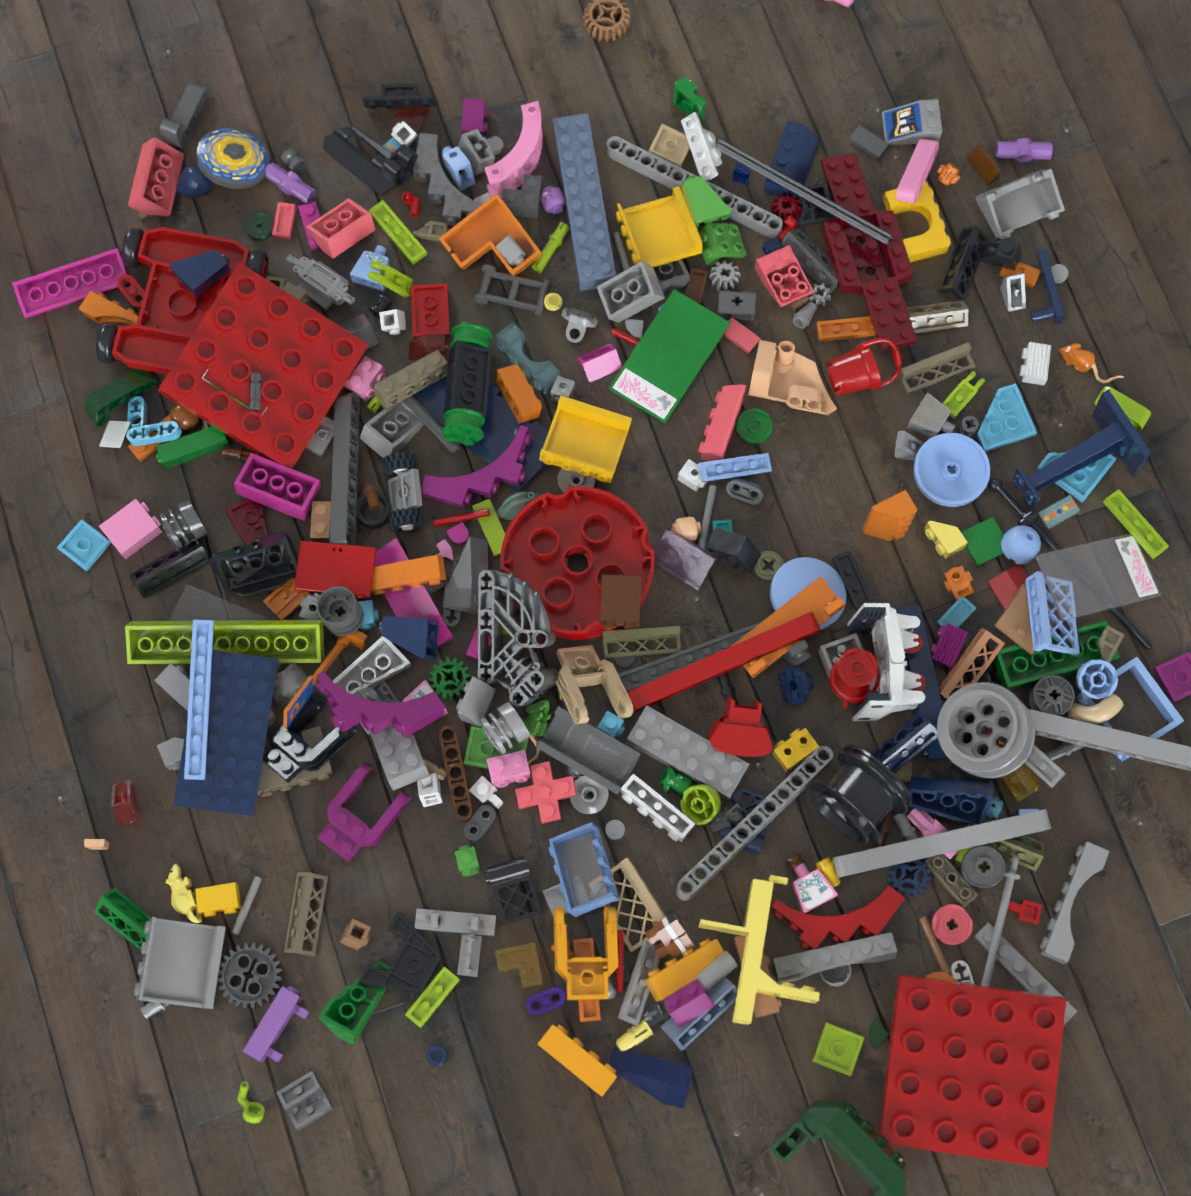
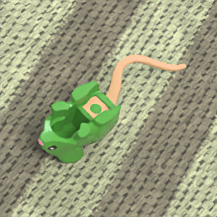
M549 700L539 701L526 707V712L529 715L525 719L524 725L535 746L538 744L535 736L545 735L548 729L546 721L552 716L548 713ZM536 748V755L528 761V764L538 758L540 749Z

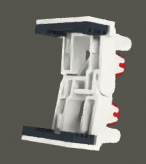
M864 603L847 623L848 635L851 633L852 635L855 633L859 635L860 632L861 635L864 633L865 635L868 633L872 635L875 659L881 681L877 693L872 695L868 693L865 696V701L860 706H856L852 710L853 721H879L893 712L913 710L919 703L925 700V694L921 692L926 685L924 676L920 673L905 671L907 661H904L905 653L912 654L921 649L923 639L918 633L913 632V629L920 625V619L917 616L897 614L896 609L891 608L889 603Z

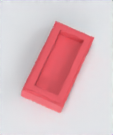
M278 202L272 232L273 238L291 240L297 209L296 204Z
M731 317L729 320L731 324L723 336L750 354L761 338Z

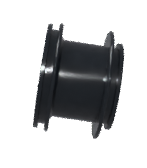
M848 744L843 750L837 752V759L842 768L827 784L818 780L811 781L810 786L813 792L811 800L828 822L854 842L861 845H866L868 842L879 844L881 836L876 828L877 825L890 811L898 814L907 813L908 807L913 803V799L903 782L886 765L862 748Z

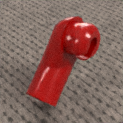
M405 191L402 194V199L411 207L410 216L418 217L420 200L413 193Z

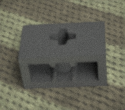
M719 291L717 315L725 320H730L732 317L735 320L754 321L756 293H751L750 291Z

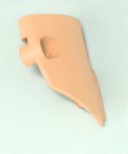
M760 340L748 395L785 402L791 408L830 415L837 410L823 385L814 361L794 352L795 345L790 341H782L777 346L774 342Z

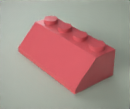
M155 137L142 145L128 206L142 214L169 217L185 154Z
M746 385L723 386L722 392L718 391L715 402L718 403L716 409L712 408L709 419H712L711 425H707L704 435L707 436L705 442L701 441L698 450L701 453V460L708 462L724 459L744 400Z

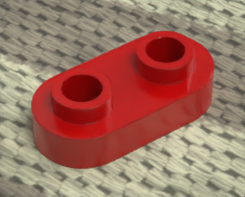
M121 275L117 280L119 290L134 307L141 308L145 291L131 275ZM127 281L131 283L130 287L128 288L124 286L125 282ZM137 296H142L141 302L136 301Z

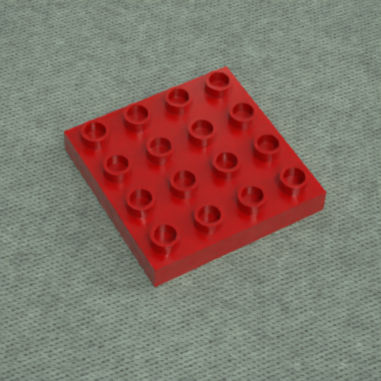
M239 262L160 385L158 393L262 457L292 469L369 344ZM256 372L262 375L260 382L261 399L259 400L261 403L260 409L253 412L229 397V395L250 407L251 374ZM205 380L211 382L212 384H214V385L217 386L218 388L222 389L223 391L218 390L217 388H215L214 386H212L210 383L206 382Z
M898 973L878 1136L882 1135L885 1137L889 1145L1047 1168L1067 1000L1060 996Z

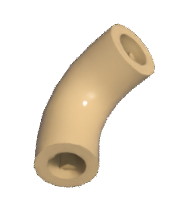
M1111 694L1108 697H1104L1098 704L1091 706L1074 703L1068 711V718L1097 725L1110 720L1124 705L1117 695Z

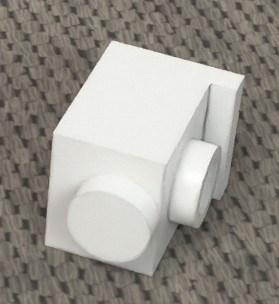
M436 773L429 774L430 776L417 781L418 794L423 807L443 803L440 781Z

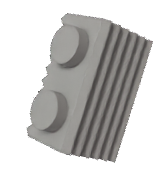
M509 235L496 246L498 252L514 267L526 260L527 254Z

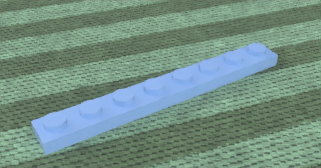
M193 620L185 780H205L213 620Z

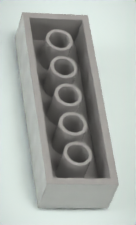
M649 706L645 707L627 738V744L667 767L674 768L676 772L689 776L693 782L711 786L718 792L721 798L728 802L749 767V763L735 755L716 750L707 739Z

